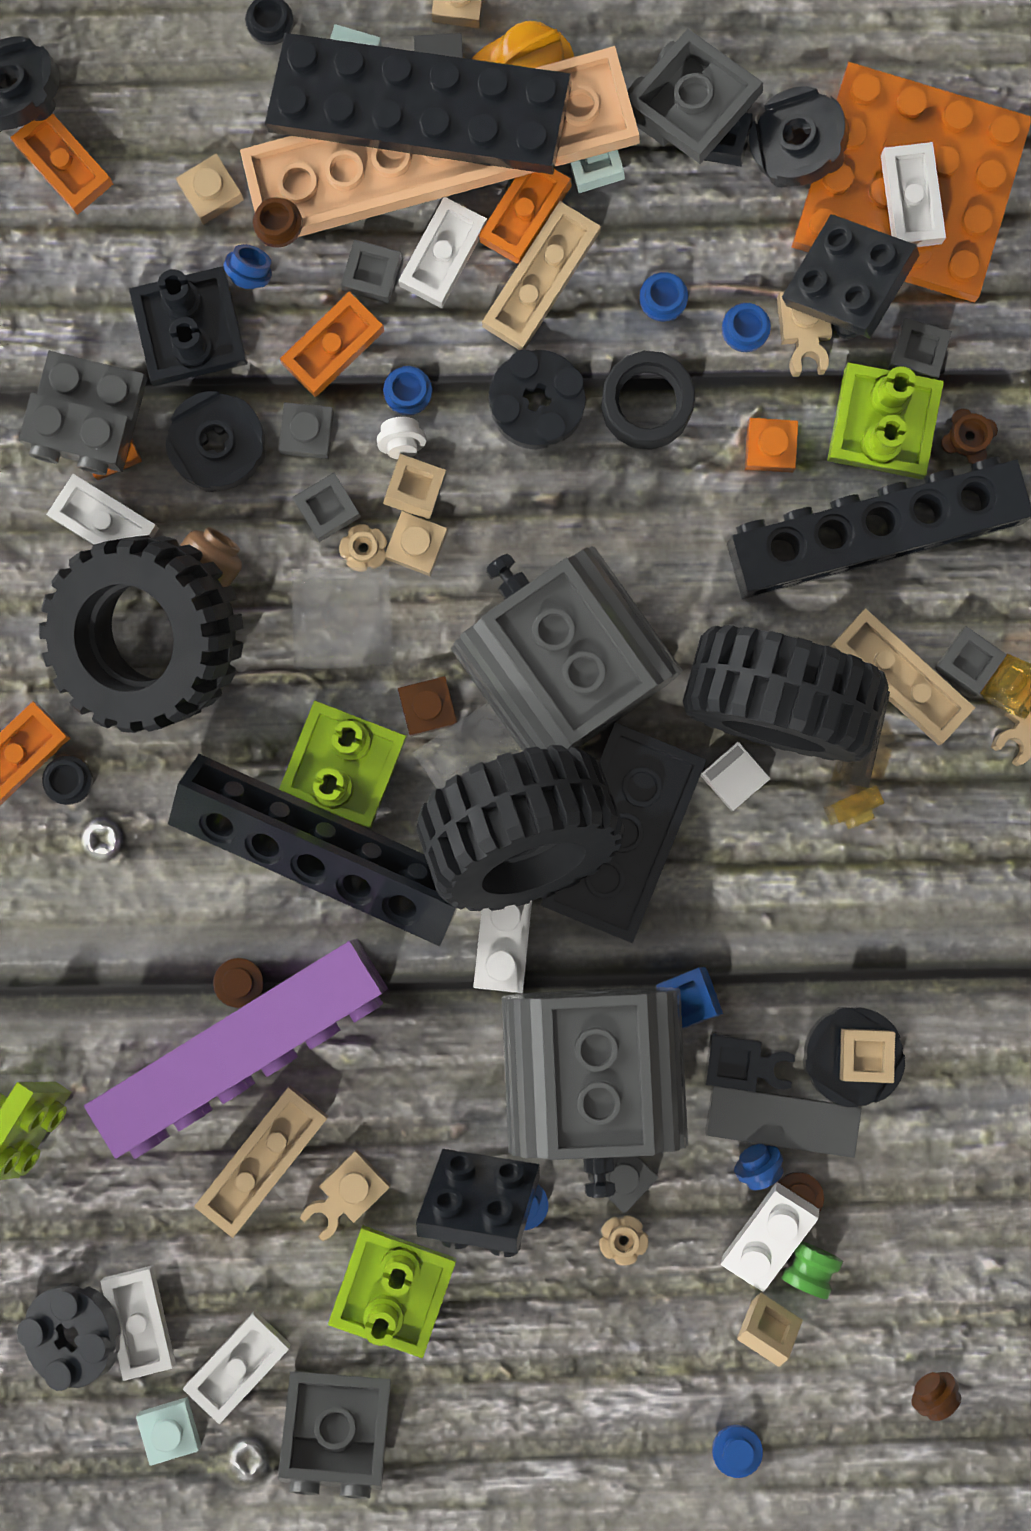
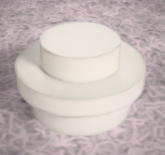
M395 417L382 423L380 427L381 432L377 436L378 449L393 459H398L400 454L413 457L426 444L425 432L419 428L418 421L410 417Z

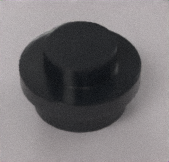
M254 0L248 7L245 16L250 36L255 41L264 45H276L283 42L284 34L291 33L294 26L292 10L284 0Z
M60 756L52 760L45 768L42 784L45 793L51 800L63 805H73L81 802L88 796L93 785V775L89 766L83 760L74 756Z

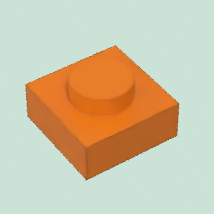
M749 418L747 422L745 470L793 473L796 469L798 421Z

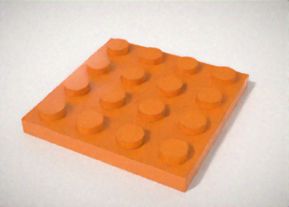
M848 61L836 98L843 110L849 128V140L844 151L845 160L837 171L828 173L820 180L810 184L791 248L809 252L831 214L891 235L880 155L883 149L887 147L933 142L946 239L939 245L917 247L920 256L904 282L975 303L980 296L1031 125V116Z

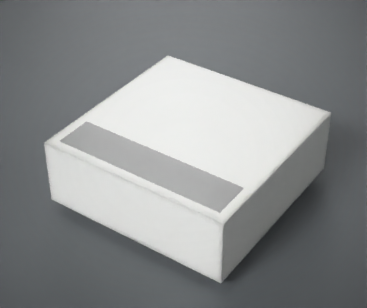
M739 742L734 744L701 773V777L731 812L770 780V777Z

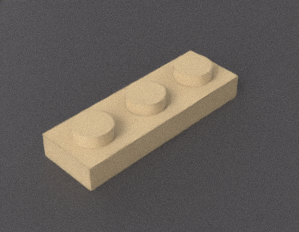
M559 201L484 317L482 327L518 350L526 349L600 234L601 226Z
M866 608L830 646L840 650L842 653L859 657L863 662L871 663L878 667V670L883 671L889 685L886 698L938 746L943 744L975 709L968 700Z
M290 1085L194 1207L234 1238L329 1116Z

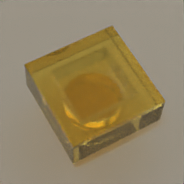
M1007 653L980 694L986 702L1026 719L1031 712V663Z
M876 785L823 808L831 825L845 822L847 828L851 829L874 819L875 815L872 809L885 804Z

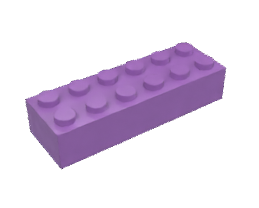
M350 940L84 1105V1108L115 1159L128 1151L136 1159L169 1138L170 1135L166 1128L171 1124H174L179 1132L211 1112L213 1109L208 1101L218 1096L223 1105L255 1084L251 1076L253 1073L262 1069L265 1076L268 1077L298 1057L294 1050L298 1045L306 1042L311 1050L341 1031L336 1022L349 1014L355 1023L379 1008L383 1004L379 995L388 988L359 940Z

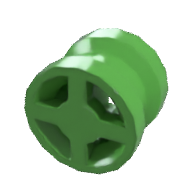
M801 1241L794 1251L795 1259L792 1266L785 1268L781 1278L788 1284L808 1294L827 1300L832 1291L829 1284L833 1273L840 1271L844 1261L821 1248Z

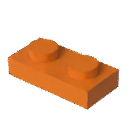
M53 113L43 121L33 120L24 125L10 137L14 145L77 215L113 185L108 174Z
M555 169L553 175L534 172L516 177L479 233L480 243L519 265L559 201H563L572 187L571 178Z
M349 291L280 358V361L316 398L385 331L384 325Z
M34 701L0 732V806L71 739L50 715Z

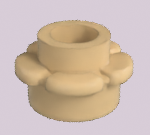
M358 524L348 530V535L341 539L339 545L340 555L342 558H346L347 566L354 571L365 572L370 569H377L386 559L384 549L387 546V540L379 529H370L366 524ZM361 544L368 545V550L366 552H361L359 550V546Z
M630 1215L619 1218L612 1217L607 1220L601 1229L603 1237L599 1240L602 1254L607 1259H614L618 1265L627 1266L635 1263L637 1257L646 1252L649 1243L648 1235L642 1230V1223ZM627 1236L628 1243L625 1245L620 1244L619 1238Z

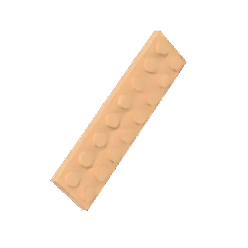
M615 46L536 68L571 73L572 84L555 167L640 144L637 124ZM288 136L240 150L254 211L256 212L258 206L263 201L273 197L284 198L293 202L299 209L303 220L302 230L298 237L534 173L525 170L296 136Z

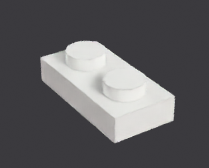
M933 142L884 148L880 156L891 236L916 244L917 247L942 244L946 239Z
M443 197L398 280L399 286L443 308L479 241L478 235L485 226L487 218Z
M72 474L46 514L93 545L105 541L149 535L152 538L159 529L154 523L75 474Z
M532 900L529 904L517 907L516 905L506 906L502 910L491 911L489 908L481 910L473 988L523 993Z
M776 1182L723 1254L721 1265L764 1292L818 1220L819 1209Z
M153 1265L104 1277L100 1281L103 1295L114 1308L120 1324V1334L115 1337L116 1352L119 1350L117 1357L123 1381L173 1369L176 1362Z
M255 1310L187 1382L183 1390L220 1424L290 1349L291 1344Z

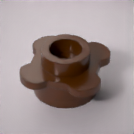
M965 408L955 411L951 418L953 422L951 430L941 440L942 449L948 454L956 452L967 457L970 464L985 460L987 458L986 448L998 433L996 423L980 414L971 413L970 410ZM970 432L973 434L974 438L972 441H968L965 438L966 433Z

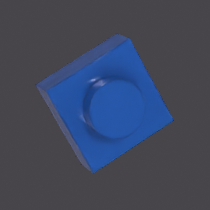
M706 967L696 968L656 985V987H671L681 990L683 1030L723 1014Z

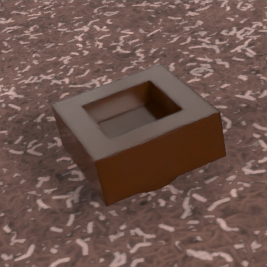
M445 676L398 688L410 737L458 725Z

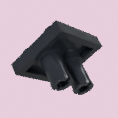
M831 214L782 295V299L789 308L833 324L835 331L841 338L852 339L861 335L871 339L920 256L917 245Z
M224 266L184 275L182 271L170 269L159 276L158 282L129 288L150 382L154 387L248 364Z
M442 1149L416 1220L417 1237L440 1240L448 1248L451 1247L452 1243H455V1249H463L470 1245L488 1248L496 1256H499L501 1251H504V1257L515 1256L521 1249V1239L540 1179V1164Z

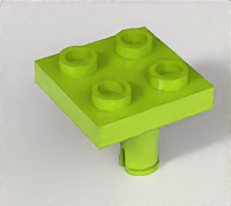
M848 362L844 368L827 461L922 480L927 475L944 381L916 376L911 369L904 366L895 367L890 371Z
M314 700L279 790L342 818L372 828L407 737Z
M17 1082L8 1097L0 1093V1180L19 1178L26 1175L33 1168L41 1152L38 1146L46 1133L52 1132L61 1123L67 1112V1107L64 1104L72 1093L57 1082Z
M362 1225L328 1325L365 1338L374 1345H385L423 1359L457 1258Z

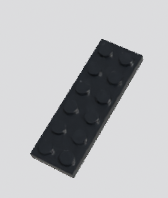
M285 33L265 125L270 133L553 175L572 84L571 73Z

